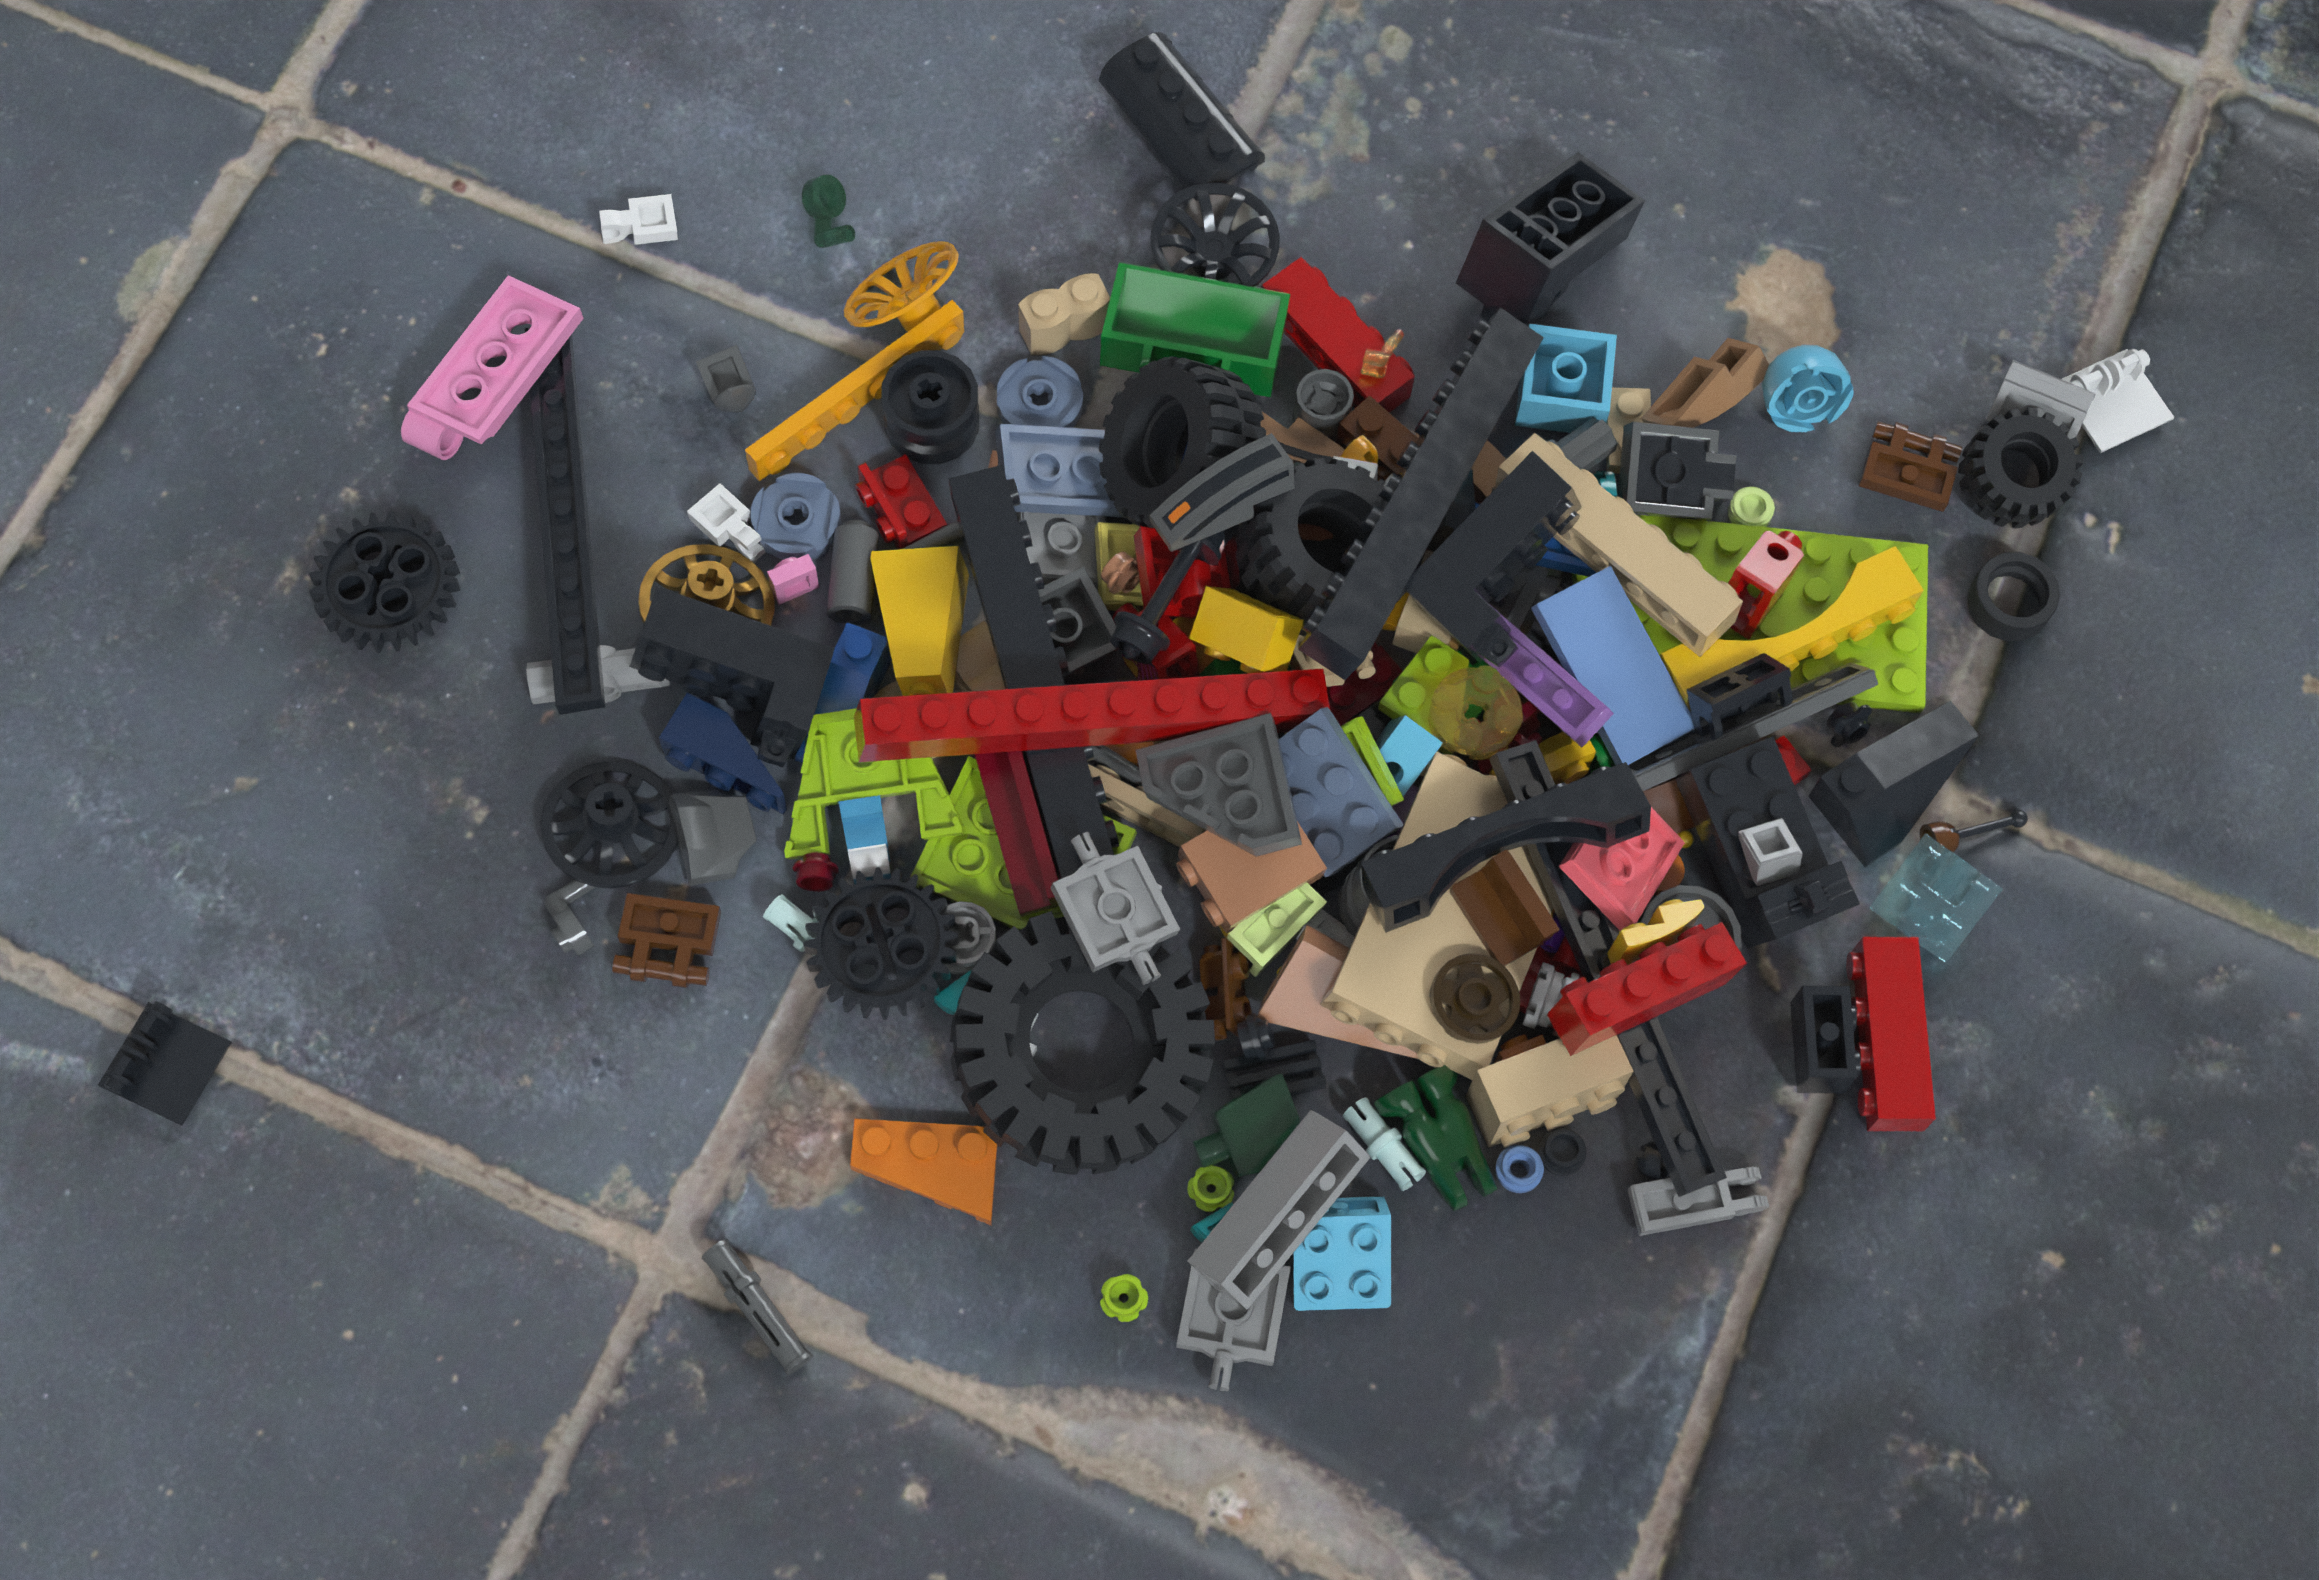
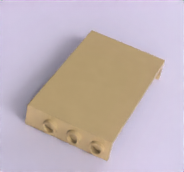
M1436 752L1420 773L1424 778L1393 850L1413 843L1422 835L1429 833L1438 834L1456 827L1467 818L1474 816L1482 817L1502 809L1508 802L1497 777L1483 775L1467 767L1466 763L1457 756L1443 755ZM1524 845L1509 850L1551 915L1553 910L1552 903L1527 846ZM1491 858L1474 866L1458 878L1454 884L1481 870ZM1450 888L1440 898L1430 916L1385 933L1371 903H1369L1334 986L1323 997L1320 1006L1331 1010V1015L1340 1022L1349 1025L1359 1024L1373 1031L1374 1036L1381 1042L1391 1046L1402 1045L1416 1052L1418 1059L1434 1067L1446 1065L1452 1071L1473 1080L1478 1069L1490 1065L1501 1038L1500 1036L1493 1041L1479 1044L1457 1040L1445 1032V1029L1439 1024L1433 1013L1429 997L1430 988L1435 975L1448 961L1459 955L1470 953L1491 957L1450 894ZM1536 949L1505 966L1515 979L1519 991ZM1458 966L1448 971L1444 979L1457 980ZM1481 966L1487 979L1499 978L1493 971ZM1509 998L1499 1005V1009L1505 1019L1509 1011ZM1442 1004L1449 1017L1451 1013L1450 1008ZM1476 1025L1469 1031L1473 1033H1486Z

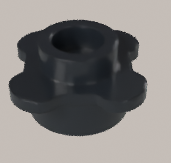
M1848 702L1833 711L1827 720V727L1834 734L1830 741L1834 747H1840L1845 742L1848 744L1856 743L1867 734L1871 726L1868 722V716L1872 712L1870 706L1862 705L1859 707L1855 702Z

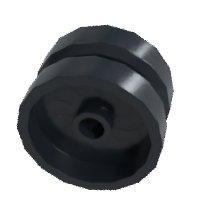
M920 350L903 356L889 368L882 382L881 402L884 413V428L891 446L902 456L906 454L908 459L920 464H943L959 458L973 445L979 432L978 384L972 370L958 357L941 350Z

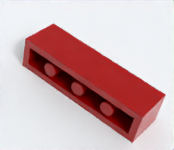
M1300 257L1262 284L1261 288L1291 294L1284 334L1318 370L1329 369L1337 371L1347 378L1353 389L1354 398L1352 406L1354 408L1360 405L1368 396H1371L1390 413L1411 397L1415 375L1410 364L1403 357H1396L1385 345L1380 332L1373 326L1368 327L1357 316L1353 304L1346 297H1339L1329 286L1327 278L1320 269L1311 267Z
M1862 937L1852 952L1848 953L1846 961L1847 977L1849 980H1854L1856 997H1852L1851 1005H1855L1857 1013L1859 1042H1856L1855 1050H1858L1860 1054V1070H1862L1863 1088H1860L1858 1093L1859 1113L1861 1116H1866L1867 1131H1925L1936 1119L1919 937Z

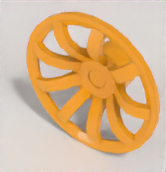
M930 242L894 257L871 273L853 291L844 307V317L850 325L855 327L875 326L897 317L905 331L911 330L941 308L933 293L944 284L954 271L959 258L957 249L949 242ZM935 252H940V253L936 254L935 256H933V257L931 258V260L929 261V263H928V259H929V257H930L933 253H935ZM917 257L913 280L907 266V261ZM948 260L946 269L936 268L939 263ZM896 268L902 286L899 288L893 282L883 277V275ZM938 279V280L932 285V280ZM876 286L887 295L866 291L869 287ZM863 303H868V304H865L864 306H862V307L857 311V313H856V310H855V309H856L859 305H861V304H863ZM878 310L877 318L864 319L871 311Z

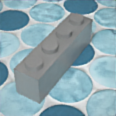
M1310 1110L1187 1262L1214 1288L1247 1310L1370 1159V1155L1345 1129Z

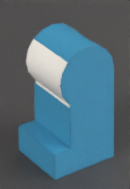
M880 795L839 801L854 885L857 884L856 871H861L866 880L869 881L873 880L876 867H880L884 879H890V856Z

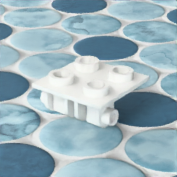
M2126 349L2062 378L2064 381L2096 394L2087 411L2082 427L2100 453L2174 419V416L2144 374L2145 366L2150 364V358L2143 349L2139 351L2136 349Z

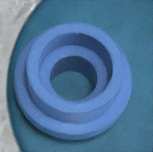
M1513 1145L1503 1150L1499 1155L1495 1165V1173L1499 1183L1505 1189L1514 1193H1526L1533 1190L1540 1183L1544 1173V1166L1541 1157L1535 1150L1524 1145ZM1514 1163L1524 1165L1527 1169V1175L1524 1177L1514 1176L1510 1166Z

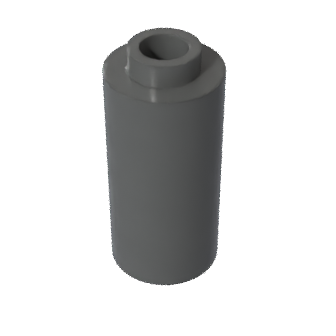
M849 520L844 525L837 527L834 532L827 616L833 621L843 624L847 622L855 625L863 624L872 618L875 579L870 556L871 551H878L879 533L865 521Z

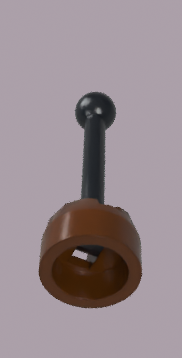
M2014 810L2009 817L1956 830L1948 822L1936 821L1921 826L1919 833L1920 843L1925 855L1930 860H1936L1952 854L1958 848L1961 838L2010 825L2021 828L2026 825L2028 816L2022 810Z

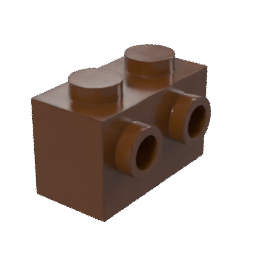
M1368 396L1339 422L1336 443L1344 449L1361 435H1364L1375 446L1379 457L1377 482L1380 479L1385 482L1392 473L1398 475L1402 468L1396 464L1398 457L1411 440L1415 443L1418 440L1413 433L1371 396Z

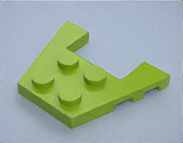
M857 708L813 716L800 772L802 779L798 799L794 802L791 816L793 823L789 841H786L784 850L786 859L803 858L805 854L811 852L830 854L825 807L839 804V801L880 795V798L916 793L921 838L924 840L966 834L965 826L932 757L859 762L854 715Z

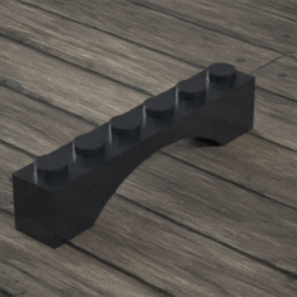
M1626 762L1613 767H1601L1594 770L1589 776L1569 784H1556L1545 793L1524 801H1511L1503 806L1502 809L1482 817L1474 816L1467 818L1451 829L1438 834H1425L1404 847L1393 851L1384 850L1374 854L1369 860L1361 863L1363 888L1385 933L1430 916L1440 898L1458 878L1477 864L1506 849L1511 850L1528 844L1555 841L1585 843L1607 848L1649 832L1651 805Z

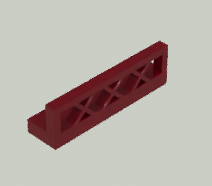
M1023 752L975 754L1020 916L1023 917L1058 907L1059 905L1050 888L1052 883L1058 881L1059 878Z

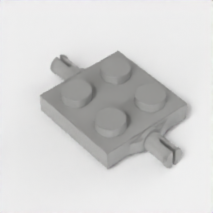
M1089 832L1082 833V836L1074 837L1071 840V844H1073L1083 865L1074 874L1053 882L1050 889L1092 972L1115 962L1131 960L1143 985L1148 984L1150 981H1155L1161 974L1158 972L1149 951L1155 944L1177 935L1180 927L1139 847H1133L1117 855L1100 856Z
M1191 1266L1176 1348L1202 1352L1214 1359L1210 1383L1208 1384L1209 1388L1217 1390L1220 1371H1223L1220 1391H1229L1233 1363L1248 1361L1273 1366L1291 1267L1282 1266L1246 1310L1214 1288Z

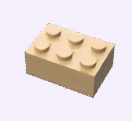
M1617 1035L1570 1056L1562 1040L1559 1038L1478 1069L1466 1094V1098L1488 1148L1500 1143L1503 1144L1504 1148H1508L1530 1138L1529 1132L1546 1126L1547 1131H1551L1570 1124L1574 1120L1572 1115L1589 1109L1591 1115L1612 1108L1617 1104L1616 1098L1625 1091L1624 1087L1634 1071Z

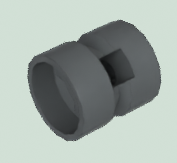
M1329 369L1314 370L1306 374L1299 382L1296 391L1292 424L1299 417L1336 443L1339 422L1351 412L1354 398L1352 386L1347 378L1337 371Z

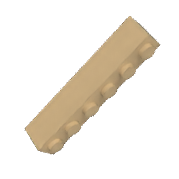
M1534 433L1499 466L1494 489L1533 450L1574 489L1582 506L1577 512L1580 517L1575 525L1564 535H1560L1557 532L1553 537L1595 572L1611 566L1628 599L1701 657L1736 622L1743 603L1736 591L1728 583L1718 581L1706 572L1699 560L1692 554L1683 553L1669 542L1667 536L1660 528L1652 524L1648 525L1633 512L1631 506L1624 499L1617 496L1614 497L1601 487L1591 472L1575 466L1565 457L1563 451L1556 444L1550 441L1546 442Z

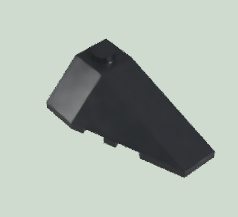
M1949 701L1855 753L1820 776L1808 797L1862 865L1867 867L1902 843L1979 737V734L1956 706Z

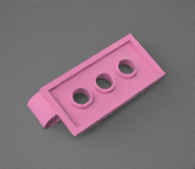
M508 275L407 404L409 411L401 427L402 440L434 457L448 460L458 451L464 437L481 445L486 439L494 437L584 319L580 308ZM526 323L532 325L523 334L515 335L511 333L515 326ZM507 357L500 366H485L491 358ZM468 389H481L480 394L472 400L460 399L461 395Z

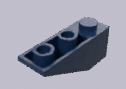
M686 693L659 736L664 755H666L665 759L682 771L688 772L691 768L705 775L706 781L719 790L728 792L731 788L745 795L747 802L759 810L769 812L770 809H773L784 815L787 806L783 791L762 761L757 759V754L729 714Z

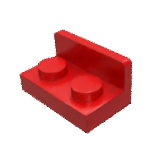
M906 454L872 471L866 462L857 466L859 482L855 484L856 492L864 507L872 506L879 518L875 519V522L886 543L893 541L898 550L903 549L947 526V522Z

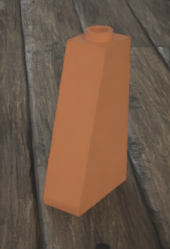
M1306 925L1263 997L1257 1017L1261 1020L1267 1019L1269 1023L1418 1059L1416 1052L1402 1045L1391 1046L1385 1044L1374 1036L1373 1031L1359 1024L1349 1025L1340 1022L1331 1015V1010L1320 1006L1323 997L1334 986L1350 948Z

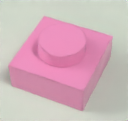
M809 554L800 558H786L780 561L774 569L767 571L770 588L778 605L819 588L816 567Z

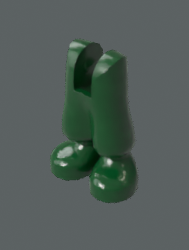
M1444 1065L1422 1075L1415 1082L1420 1093L1432 1104L1434 1109L1433 1117L1423 1107L1419 1092L1413 1081L1407 1082L1374 1102V1106L1382 1117H1401L1403 1119L1402 1133L1407 1145L1424 1166L1447 1204L1453 1211H1456L1468 1205L1467 1197L1455 1175L1456 1173L1466 1169L1475 1188L1483 1197L1496 1191L1497 1187L1479 1145L1466 1105L1452 1094V1088L1457 1082L1458 1073Z

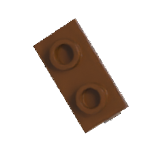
M1221 938L1222 947L1219 945L1205 946L1203 948L1204 954L1199 957L1200 977L1204 990L1218 989V995L1208 997L1210 1005L1205 1010L1206 1020H1214L1215 1040L1226 1039L1227 1031L1238 1036L1237 1023L1246 1021L1247 1015L1252 1014L1250 1001L1245 995V979H1248L1250 973L1249 962L1227 938Z

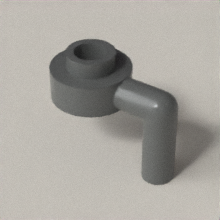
M574 879L548 895L545 899V906L557 923V926L552 928L550 932L566 954L574 949L577 955L580 956L594 947V944L567 905L595 887L580 883Z

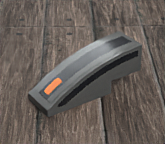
M1271 433L1232 452L1193 477L1150 514V522L1171 552L1254 518L1253 505L1294 489V463Z

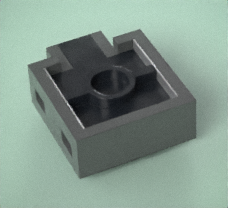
M1631 422L1623 427L1618 497L1624 499L1636 515L1710 520L1713 516L1714 502L1722 503L1733 500L1736 455L1716 454L1718 453L1720 430Z

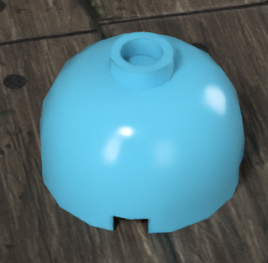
M1800 345L1781 353L1768 366L1762 382L1763 398L1767 412L1771 415L1777 427L1789 432L1815 430L1814 426L1810 423H1817L1824 419H1827L1828 424L1835 421L1848 408L1854 395L1848 370L1835 353L1818 345Z

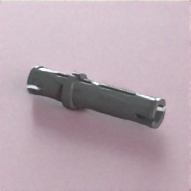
M728 1239L721 1240L709 1248L701 1259L707 1263L726 1289L724 1293L725 1298L729 1303L737 1304L757 1331V1334L782 1365L784 1372L787 1375H791L806 1365L812 1359V1353L807 1350L784 1316L759 1284L762 1279L757 1272H750L730 1246Z

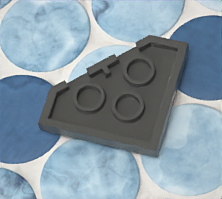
M1271 713L1136 750L1143 790L1149 800L1256 857L1302 845L1277 729Z

